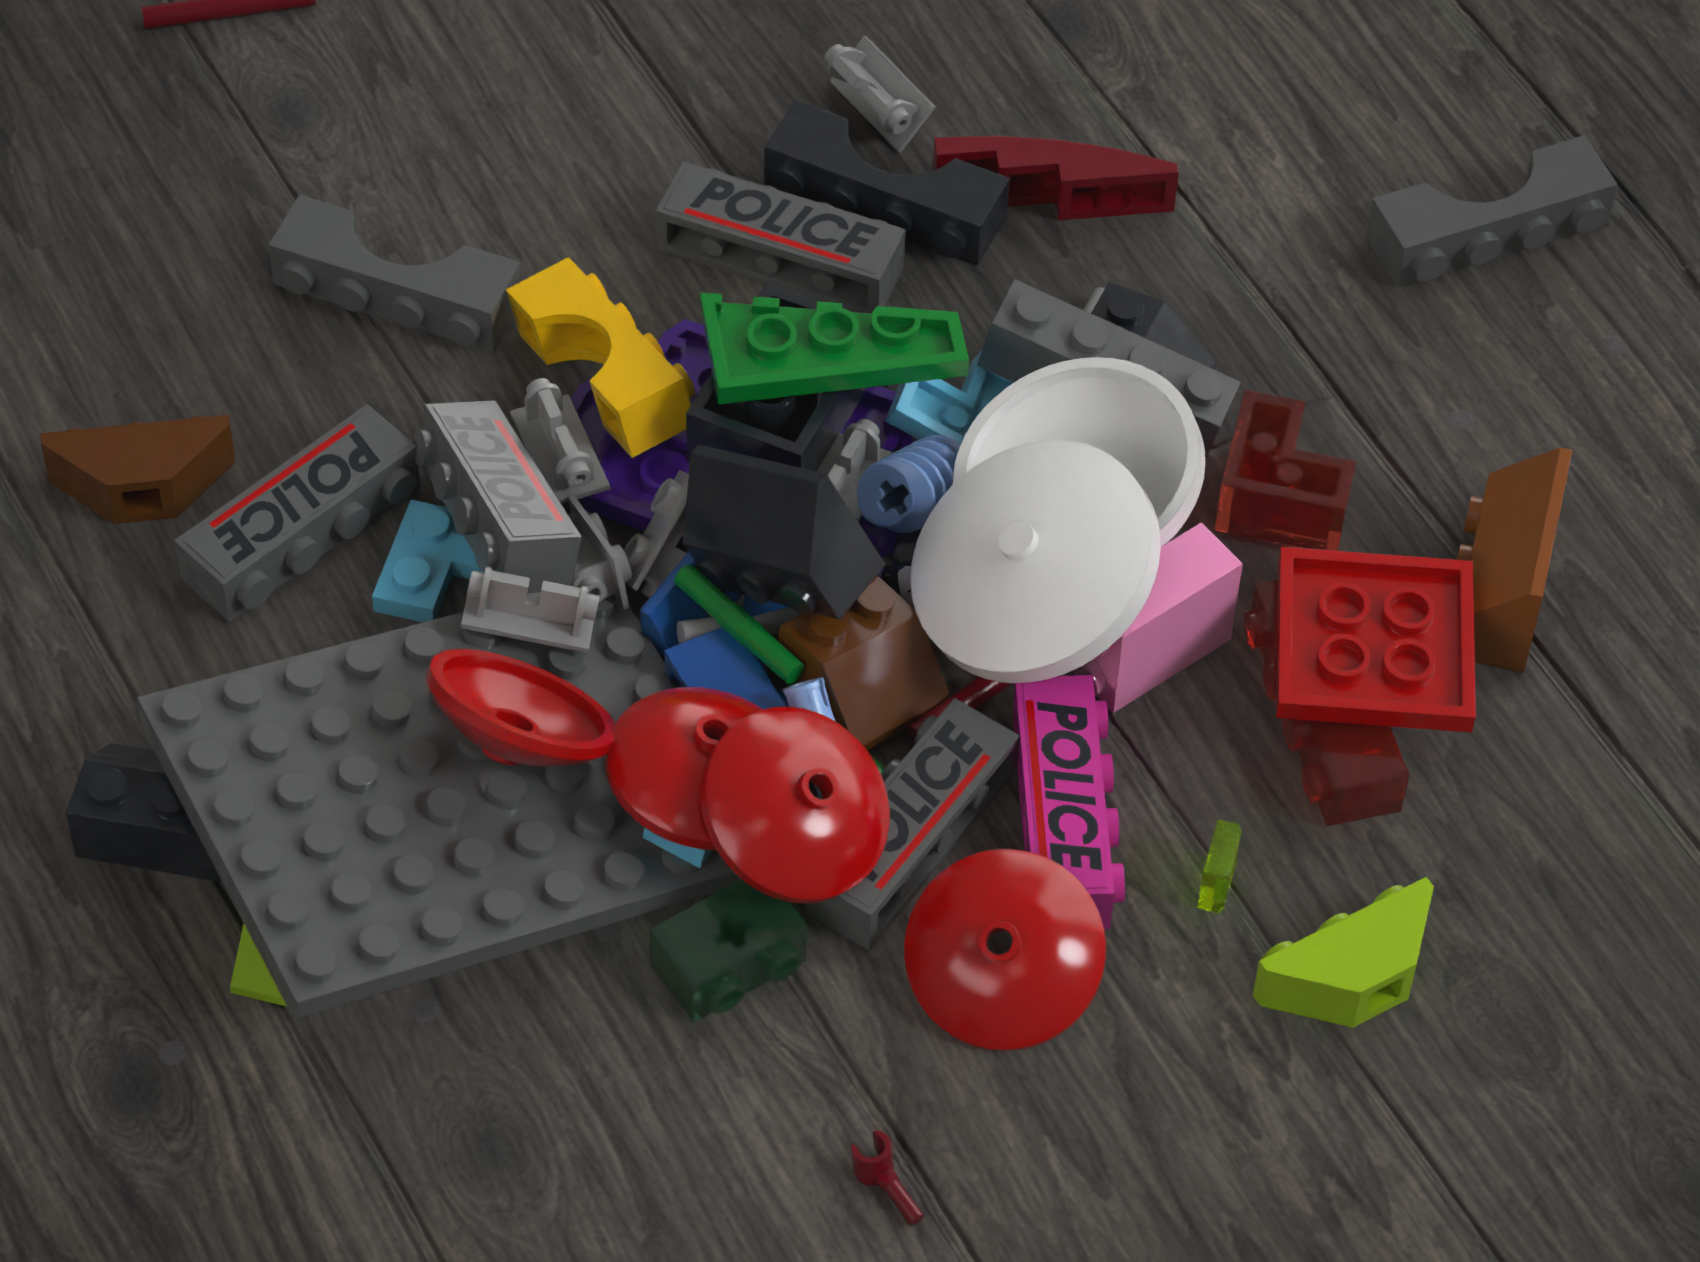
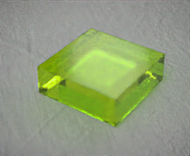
M1217 820L1202 874L1198 909L1220 914L1221 909L1224 910L1238 860L1242 836L1240 824Z

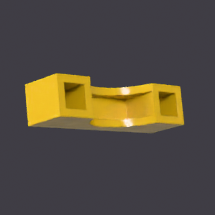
M568 257L506 289L520 336L547 365L570 360H589L604 364L598 373L589 380L603 427L631 458L686 430V413L691 406L690 398L696 395L691 378L681 364L676 363L672 366L665 359L661 346L651 333L641 334L624 304L619 302L614 305L608 299L602 283L594 273L585 275Z

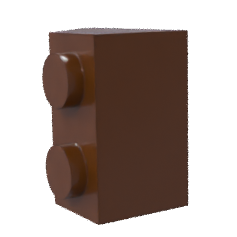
M876 575L840 620L811 613L810 615L801 614L780 626L778 641L805 664V670L802 676L792 684L784 682L772 670L770 679L779 688L784 689L806 680L823 677L835 721L850 731L867 751L907 729L913 722L950 697L929 638L918 619L915 609L878 575Z

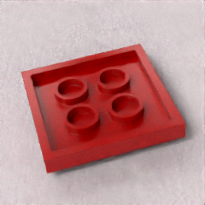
M1281 547L1278 559L1276 718L1472 733L1476 719L1473 561Z

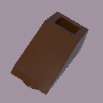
M229 415L194 416L189 419L149 423L133 422L119 426L89 429L72 428L59 432L40 433L48 481L113 524L177 518L235 464Z

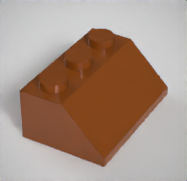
M1560 447L1491 472L1488 475L1484 498L1471 495L1463 532L1475 534L1473 546L1460 544L1457 560L1473 561L1476 663L1522 673L1525 671L1544 594L1573 451L1571 449Z

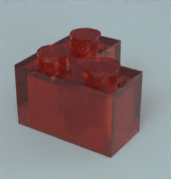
M1244 390L1220 488L1215 523L1216 531L1299 548L1339 550L1357 461L1298 450L1305 401Z

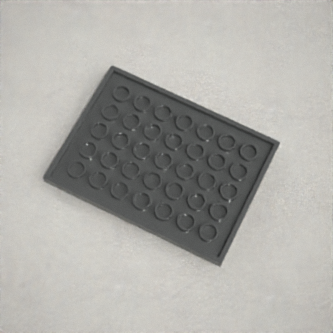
M615 594L604 598L598 603L588 653L461 628L464 612L137 697L135 715L294 1019L746 883L729 868L717 850H713L699 869L642 838L645 827L625 811L610 787L606 774L605 755L584 764L555 767H536L520 763L510 766L498 763L487 757L482 752L481 747L466 738L435 703L426 683V672L432 658L436 654L451 649L481 650L529 663L568 681L596 700L616 723L627 708L638 700L655 692L678 688L679 686L676 681L670 682L665 674L664 661L651 640L642 634L641 624L631 607L623 610L616 600Z

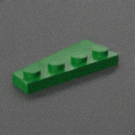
M700 292V311L718 405L968 376L969 357L958 312L876 306L872 314L858 313L842 308V303L817 301L816 309L780 307V298L753 296L752 304L722 302V294Z

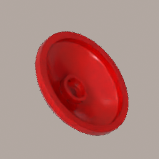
M451 649L436 654L427 669L426 683L438 707L466 738L481 747L482 752L487 757L498 763L510 766L520 763L536 767L584 764L608 754L615 741L612 733L615 722L596 700L568 681L529 663L487 651Z
M704 687L671 688L655 692L638 700L627 708L612 729L615 741L608 754L605 755L608 782L618 802L639 824L666 840L691 848L716 850L705 826L701 808V781L705 763L716 742L728 729L746 716L764 709L735 694Z
M774 707L757 711L746 716L728 729L716 742L705 763L701 781V808L709 837L729 868L744 882L763 894L794 903L823 902L840 896L859 884L869 875L879 861L886 845L890 824L889 801L883 778L875 761L861 742L850 731L829 717L797 707ZM809 782L814 783L818 787L822 799L812 795L809 790Z
M1015 849L989 850L970 855L950 865L938 874L922 892L912 910L906 928L904 941L905 968L910 986L920 1006L949 1035L971 1046L986 1050H1025L1058 1037L1073 1026L1088 1009L1097 994L1105 970V930L1099 911L1090 894L1081 882L1063 866L1049 858L1028 851ZM997 932H1007L1012 936V946L1009 951L1001 955L991 953L988 948L991 936Z

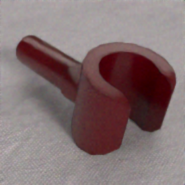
M876 1130L873 1132V1143L878 1154L876 1157L863 1156L856 1145L852 1144L853 1171L857 1180L869 1186L879 1185L883 1192L888 1194L910 1226L919 1223L924 1218V1214L900 1183V1178L894 1172L893 1149L889 1136L882 1131Z

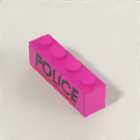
M1093 675L1057 676L1042 681L1015 683L1012 721L1013 732L1020 735L1017 779L1024 851L1049 858L1072 873L1093 899L1101 916L1104 929H1110L1113 903H1124L1125 876L1123 863L1111 862L1110 848L1119 846V817L1117 808H1106L1105 793H1113L1114 786L1112 754H1101L1099 739H1107L1108 737L1106 700L1095 701Z

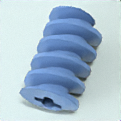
M928 435L871 464L861 475L857 487L858 506L864 519L877 527H886L896 533H912L923 528L931 511L953 485L954 465L961 443L945 435Z

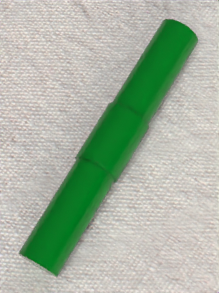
M685 565L678 571L674 578V583L712 616L717 624L742 646L749 649L784 682L792 684L802 676L805 664L768 633L737 602L732 601L693 565Z

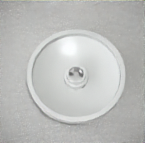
M1102 357L1079 358L1055 363L1020 378L994 397L983 408L966 432L958 450L953 472L954 484L964 474L986 459L1007 449L1037 441H1072L1095 447L1111 455L1127 468L1148 495L1158 519L1160 544L1162 547L1177 534L1195 507L1204 480L1205 448L1192 410L1177 388L1167 379L1153 370L1126 360Z
M1049 440L1023 444L1000 452L976 465L954 483L931 511L921 530L913 554L910 584L912 600L918 619L931 640L951 661L969 673L984 679L1005 683H1029L1047 680L1075 670L1096 658L1116 642L1133 623L1149 597L1159 567L1161 551L1160 530L1154 507L1148 495L1130 471L1111 455L1095 447L1072 441Z

